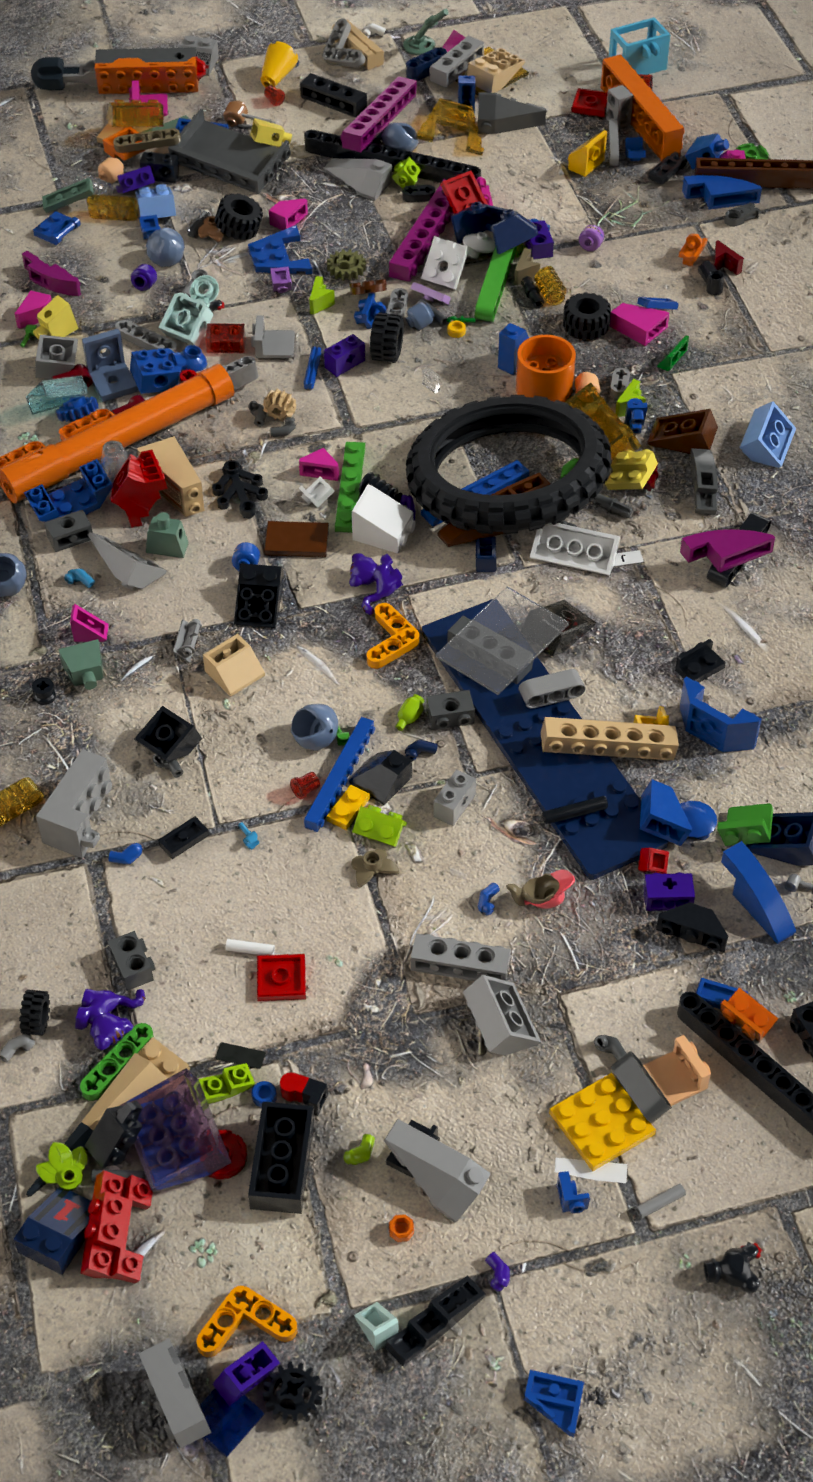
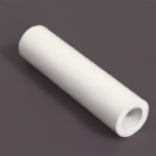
M227 939L226 951L255 955H274L275 945Z

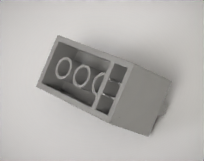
M83 749L36 815L43 844L82 859L89 847L94 848L100 840V835L91 829L90 817L94 811L99 809L101 800L105 795L109 794L112 788L107 759L105 757Z

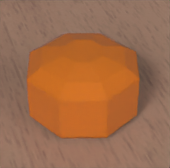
M405 1214L395 1215L389 1222L390 1237L397 1242L408 1241L414 1235L413 1220Z

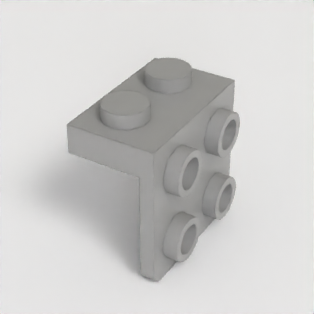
M256 316V323H252V334L255 336H251V347H255L256 358H292L294 356L295 332L293 330H265L264 316Z

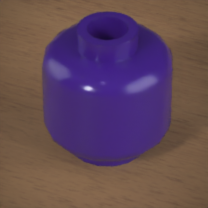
M141 264L131 273V283L136 289L146 291L156 283L157 272L151 265Z

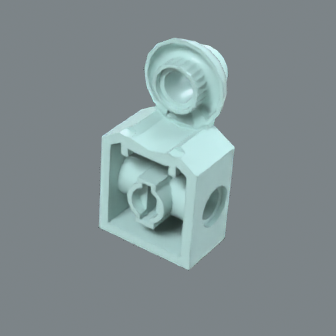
M209 275L199 276L190 286L191 297L186 293L174 294L158 328L169 337L199 347L214 315L209 305L216 299L219 293V285L216 279Z

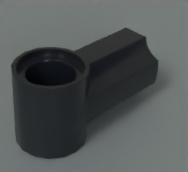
M709 260L703 261L698 266V272L707 285L706 291L711 295L721 294L723 292L724 273L718 271Z

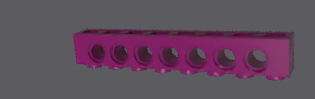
M398 76L342 131V148L362 152L416 97L417 80Z
M441 185L389 261V277L410 282L412 277L416 276L419 266L423 265L426 255L429 254L434 236L439 237L444 232L446 224L450 223L453 210Z

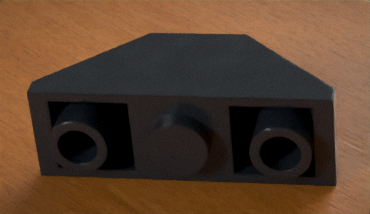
M689 902L664 911L658 916L656 930L661 931L663 934L673 935L689 943L706 946L714 951L725 952L728 934L712 909Z

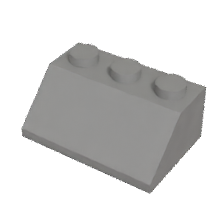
M482 975L463 991L467 1000L466 1004L472 1011L476 1020L475 1024L484 1038L485 1047L489 1052L506 1056L541 1043L513 982Z

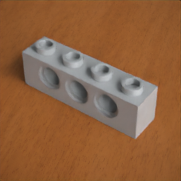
M470 36L464 38L430 66V81L447 88L458 79V76L468 70L469 62L484 56V42Z
M416 933L411 953V970L476 981L482 975L506 981L511 949H506L502 946L483 945L478 942L459 941L455 938H441L431 934L423 935Z

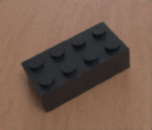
M262 1102L248 1192L251 1210L302 1214L315 1121L313 1106Z

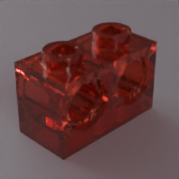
M207 323L205 337L207 353H244L246 342L245 324Z

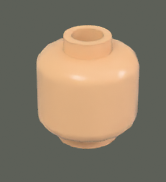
M107 158L98 166L99 178L109 184L115 183L118 180L117 176L124 173L123 163L118 158Z
M582 372L575 378V392L580 400L592 401L600 394L599 380L595 374Z

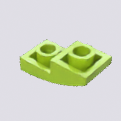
M247 1063L223 1068L222 1074L200 1078L197 1083L205 1105L228 1099L255 1085Z

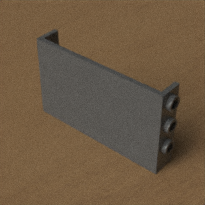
M202 109L183 128L180 133L181 142L168 147L169 154L178 155L179 165L256 194H260L291 154L289 141L286 140L280 148L255 142L249 136L205 121Z

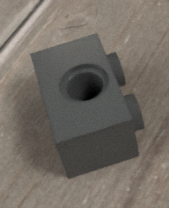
M83 509L44 522L47 537L55 552L90 541L88 534L92 532V526Z
M470 690L426 696V711L431 730L474 724L475 708Z

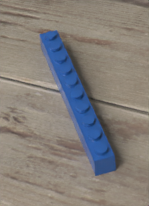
M361 717L304 819L305 828L318 832L320 827H323L325 818L330 812L331 807L335 805L337 796H340L343 785H346L348 776L352 774L354 765H357L360 754H363L365 745H368L371 734L373 735L375 732L373 720Z

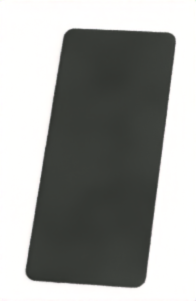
M221 1042L215 1058L236 1064L247 1063L249 1067L260 1069L266 1052Z

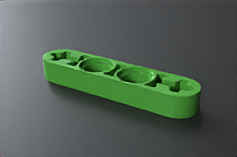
M146 1023L135 1025L83 1078L80 1083L82 1096L86 1100H98L135 1053L137 1054L154 1037L150 1025ZM145 1033L147 1034V1037H146V1038H145V1037H140V1038L138 1039V1034H141V1035H144ZM125 1048L131 1049L133 1052L129 1057L124 1058L119 1055L121 1050ZM107 1066L116 1068L115 1072L111 1075L103 1074L102 1070ZM96 1085V1090L90 1089L88 1091V1086L94 1087Z

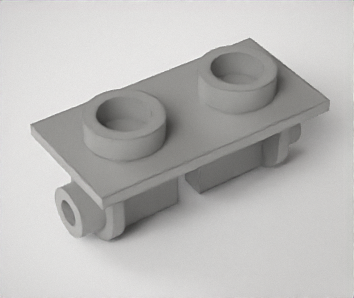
M184 619L181 621L173 648V653L187 663H190L192 654L195 652L194 647L199 630L202 627L198 619H193L189 623Z

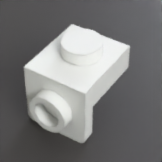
M321 476L309 488L305 489L302 485L299 487L303 493L301 497L309 505L313 503L317 508L335 492Z

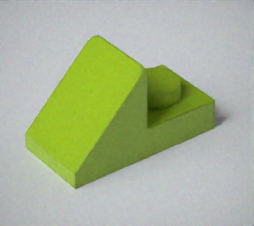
M320 276L315 277L309 299L310 314L312 315L335 304L334 290L326 289V285L323 284V277Z
M633 379L617 400L616 417L625 416L627 402L632 398H638L643 403H646V398L641 396L642 391L640 390L639 380Z

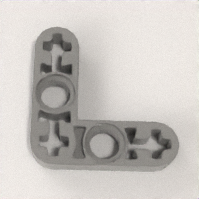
M344 18L339 19L335 23L322 57L330 65L360 67L365 62V56L357 49L343 48L351 30V25ZM340 38L339 42L334 44V41ZM347 54L346 58L341 60V57Z

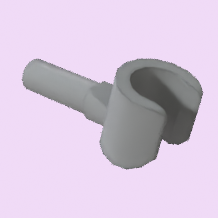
M797 874L790 875L784 886L790 892H795L798 886L813 890V884L802 881L801 877Z

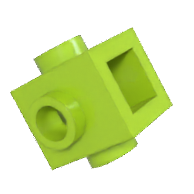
M409 157L394 167L395 171L392 178L403 189L406 186L415 185L421 169Z

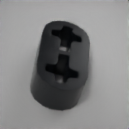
M432 185L406 186L402 189V198L405 202H429L435 193V187Z

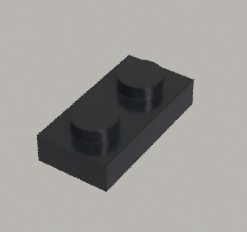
M194 816L158 839V843L168 856L174 859L208 837L209 830Z

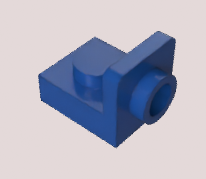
M569 1171L558 1172L556 1185L562 1212L576 1214L588 1209L590 1202L589 1193L577 1194L575 1180L571 1181Z

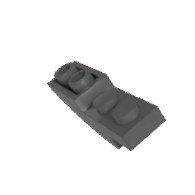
M691 448L692 484H694L695 514L715 515L717 512L716 492L718 490L713 453L708 449Z

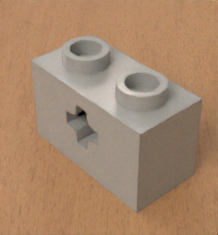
M456 769L434 800V818L454 826L476 795V778Z

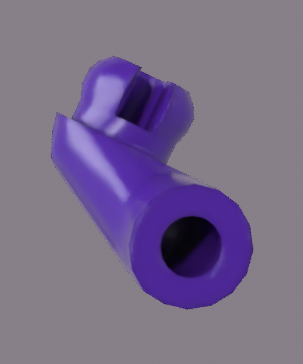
M492 1252L487 1256L485 1262L494 1270V1278L490 1281V1285L494 1290L500 1292L509 1285L510 1269L495 1252Z

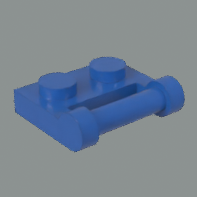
M55 211L34 228L33 232L34 236L58 245L64 236L73 229H77L81 223L76 217L71 218Z

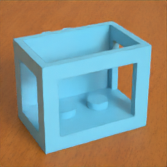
M655 17L613 28L610 33L609 57L616 56L618 43L623 48L622 56L636 70L640 77L666 70L671 34ZM648 27L647 39L628 44L620 36V34Z

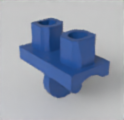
M369 293L367 299H361L358 303L360 311H355L354 314L356 323L365 324L367 329L372 328L377 313H386L385 305L382 302L375 301V293Z
M632 398L627 402L624 426H629V433H641V425H644L648 407L647 403H643L638 398Z

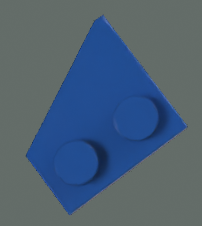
M530 1370L524 1400L570 1437H574L584 1382Z

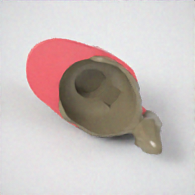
M562 869L551 874L546 873L541 877L529 879L522 888L516 884H508L506 888L511 892L513 900L519 906L532 904L541 909H549L560 905L564 901V891L573 885L575 877L568 870Z

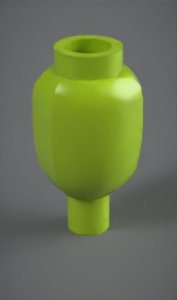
M414 694L404 701L398 711L399 721L395 725L396 729L403 731L406 725L414 723L424 710V699L421 696Z

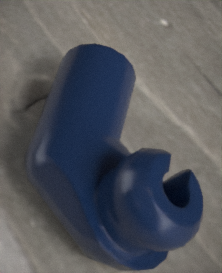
M419 739L406 747L405 757L414 761L421 752L435 754L438 744Z

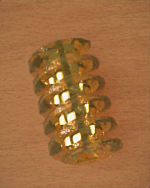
M551 266L541 268L535 274L534 281L546 302L551 306L563 303L566 288L555 269Z

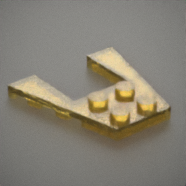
M440 98L431 114L428 115L427 120L422 124L421 129L417 132V139L433 143L436 123L456 128L460 131H467L466 152L482 156L484 148L481 146V137L478 135L479 129L475 124L476 118L473 108L464 104Z

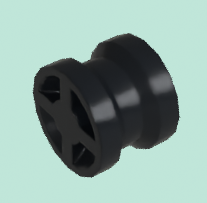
M42 677L33 682L34 699L38 704L48 705L55 700L56 693L51 679Z

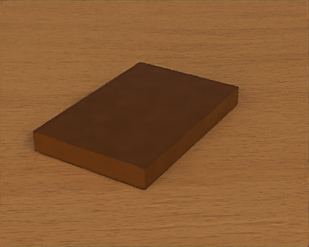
M268 521L265 555L326 557L329 523Z

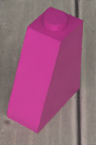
M622 303L617 308H614L610 314L611 328L644 346L668 328L669 313L667 311Z

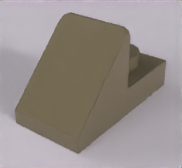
M524 248L515 268L514 285H521L522 279L526 276L531 277L532 280L540 277L541 264L533 262L531 249Z

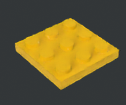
M612 1073L549 1108L551 1117L592 1171L619 1157L656 1133V1129L644 1117Z

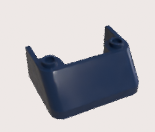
M474 202L471 204V207L451 216L458 244L463 242V238L466 235L489 230L493 233L497 254H501L538 235L537 226L517 211L482 204L481 202Z

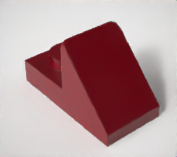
M719 240L716 241L713 262L716 269L725 267L735 275L742 273L744 258Z

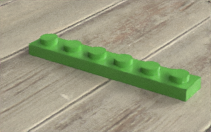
M346 442L335 532L352 533V510L360 498L359 486L362 481L366 449L364 442Z

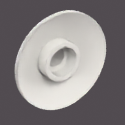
M484 232L469 234L463 238V244L477 252H494V239Z

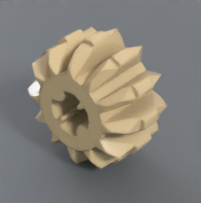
M278 388L275 391L270 390L263 401V411L267 412L269 417H274V420L279 419L283 422L285 418L292 417L296 410V399L292 398V394L285 393V390L282 392Z

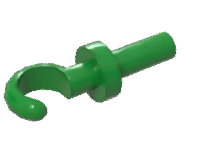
M462 315L461 318L455 316L447 318L448 323L451 320L463 323L476 322V318H464Z

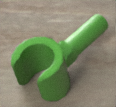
M26 325V334L20 344L21 347H25L30 336H35L33 331L37 328V325Z
M338 726L337 744L338 746H344L349 739V732H342Z

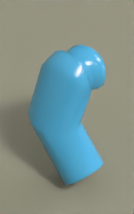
M80 568L71 569L64 576L68 584H73L74 581H81L87 588H91L95 584V580L85 570Z

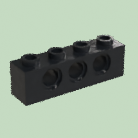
M312 73L300 82V97L355 118L367 108V93Z

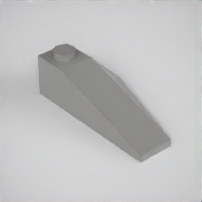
M332 158L324 167L325 172L337 180L344 181L345 186L354 188L358 195L374 201L392 183V164L378 159Z
M89 532L90 540L113 575L122 581V586L133 589V587L143 589L166 574L167 570L156 563L140 558L139 554L125 549L124 546L105 536Z
M399 1119L396 1120L384 1139V1142L401 1165L406 1166L415 1178L413 1181L418 1187L421 1186L430 1198L428 1201L431 1205L454 1223L459 1220L476 1199L491 1174L469 1157Z

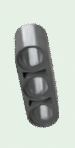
M629 1051L611 1066L614 1074L650 1123L655 1122L672 1108L648 1071L632 1051Z

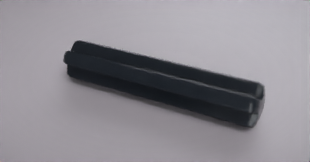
M600 796L542 812V819L545 824H550L608 808V801L605 796Z

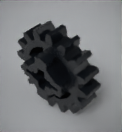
M289 1362L288 1369L285 1370L279 1365V1373L276 1375L270 1372L269 1378L271 1382H264V1390L267 1392L263 1393V1401L267 1402L265 1404L267 1412L273 1410L272 1416L274 1420L282 1416L284 1425L287 1424L289 1419H293L294 1425H298V1418L308 1422V1413L316 1415L317 1408L315 1405H322V1397L319 1395L323 1394V1386L319 1385V1375L312 1377L313 1368L310 1367L304 1371L303 1363L301 1362L297 1368H293L292 1362ZM281 1383V1389L275 1395L276 1388ZM290 1391H293V1392H294L295 1394H297V1395H296V1396H293V1394H291V1393H289V1392H290ZM312 1391L309 1401L305 1404V1397L309 1396V1392Z

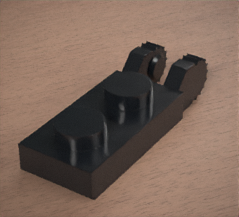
M673 152L648 173V179L663 185L675 173L684 168L688 162L687 158L682 156L678 160L679 153Z

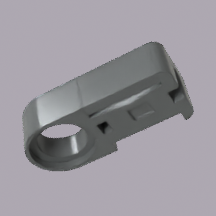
M754 203L733 208L725 213L724 222L728 226L735 227L744 224L747 220L758 219L760 209L755 208Z

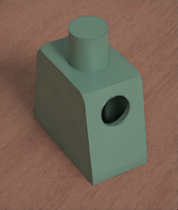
M166 512L159 513L157 517L152 518L148 528L146 553L184 558L189 541L182 522L178 519H170L169 514Z
M98 639L58 649L62 667L73 685L79 686L84 684L85 689L91 690L97 686L96 681L104 678L102 655Z

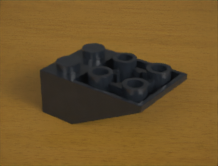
M240 563L234 625L276 628L284 582L282 566Z

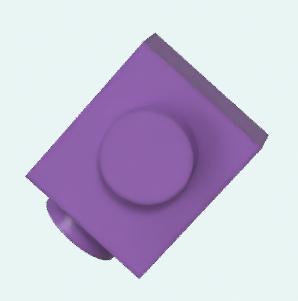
M289 267L271 268L273 292L284 293L291 290L292 282Z

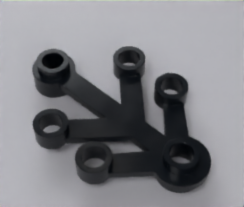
M229 460L225 462L222 468L223 476L217 483L212 485V492L215 496H221L217 499V505L222 510L229 508V500L237 493L240 501V514L244 518L250 519L256 514V505L253 501L248 500L245 491L256 494L258 500L264 501L268 498V490L260 487L263 484V478L260 474H253L242 470L238 461ZM240 477L250 480L251 484L241 481ZM231 479L232 484L224 493V486Z

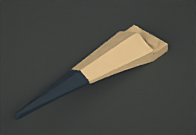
M152 1037L137 1054L135 1053L64 1144L71 1152L81 1146L87 1151L85 1144L107 1108L122 1106L127 1102L133 1101L143 1103L152 1100L153 1102L172 1089L190 1070V1066ZM38 1177L26 1195L28 1197L32 1196L46 1182Z

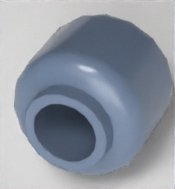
M419 302L407 310L408 317L405 319L410 328L415 327L417 330H422L433 322L432 317H434V313L429 304Z

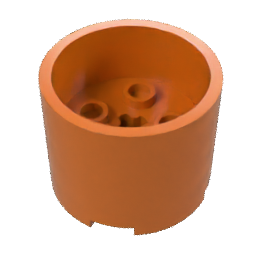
M537 335L526 339L519 346L517 352V395L531 398L541 396L547 397V399L553 402L559 400L566 403L567 398L573 393L576 352L571 343L555 335Z

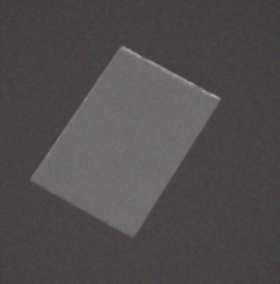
M507 586L436 654V658L499 695L569 625V622Z

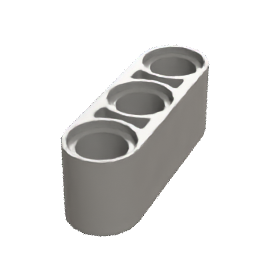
M575 669L528 679L519 685L520 694L526 706L531 709L577 698L586 690L578 671Z

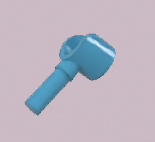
M243 822L239 823V828L246 835L243 842L252 850L259 844L258 835L255 831H249Z

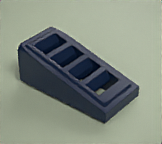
M496 537L477 539L476 571L496 572Z

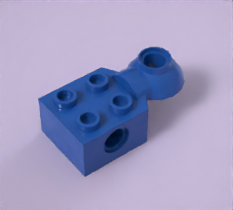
M189 345L181 352H173L169 348L131 352L130 372L141 394L164 392L180 384V373L182 370L190 369L198 372L207 366L205 355L195 345Z

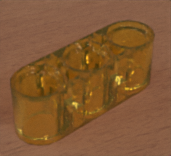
M97 194L87 197L88 213L91 218L135 221L139 217L138 204L134 197Z
M25 777L0 791V826L35 807L43 800V792L31 778Z

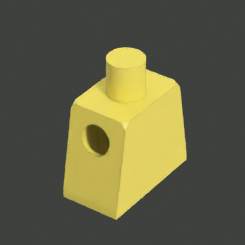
M254 118L250 136L255 142L281 147L282 142L284 143L287 140L290 144L292 134L284 132L285 130L282 126Z
M57 295L37 314L40 326L33 333L39 339L40 335L65 337L76 331L78 325L70 304Z

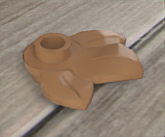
M215 216L205 218L203 225L198 229L199 237L205 238L210 236L215 241L221 242L224 234L216 227Z

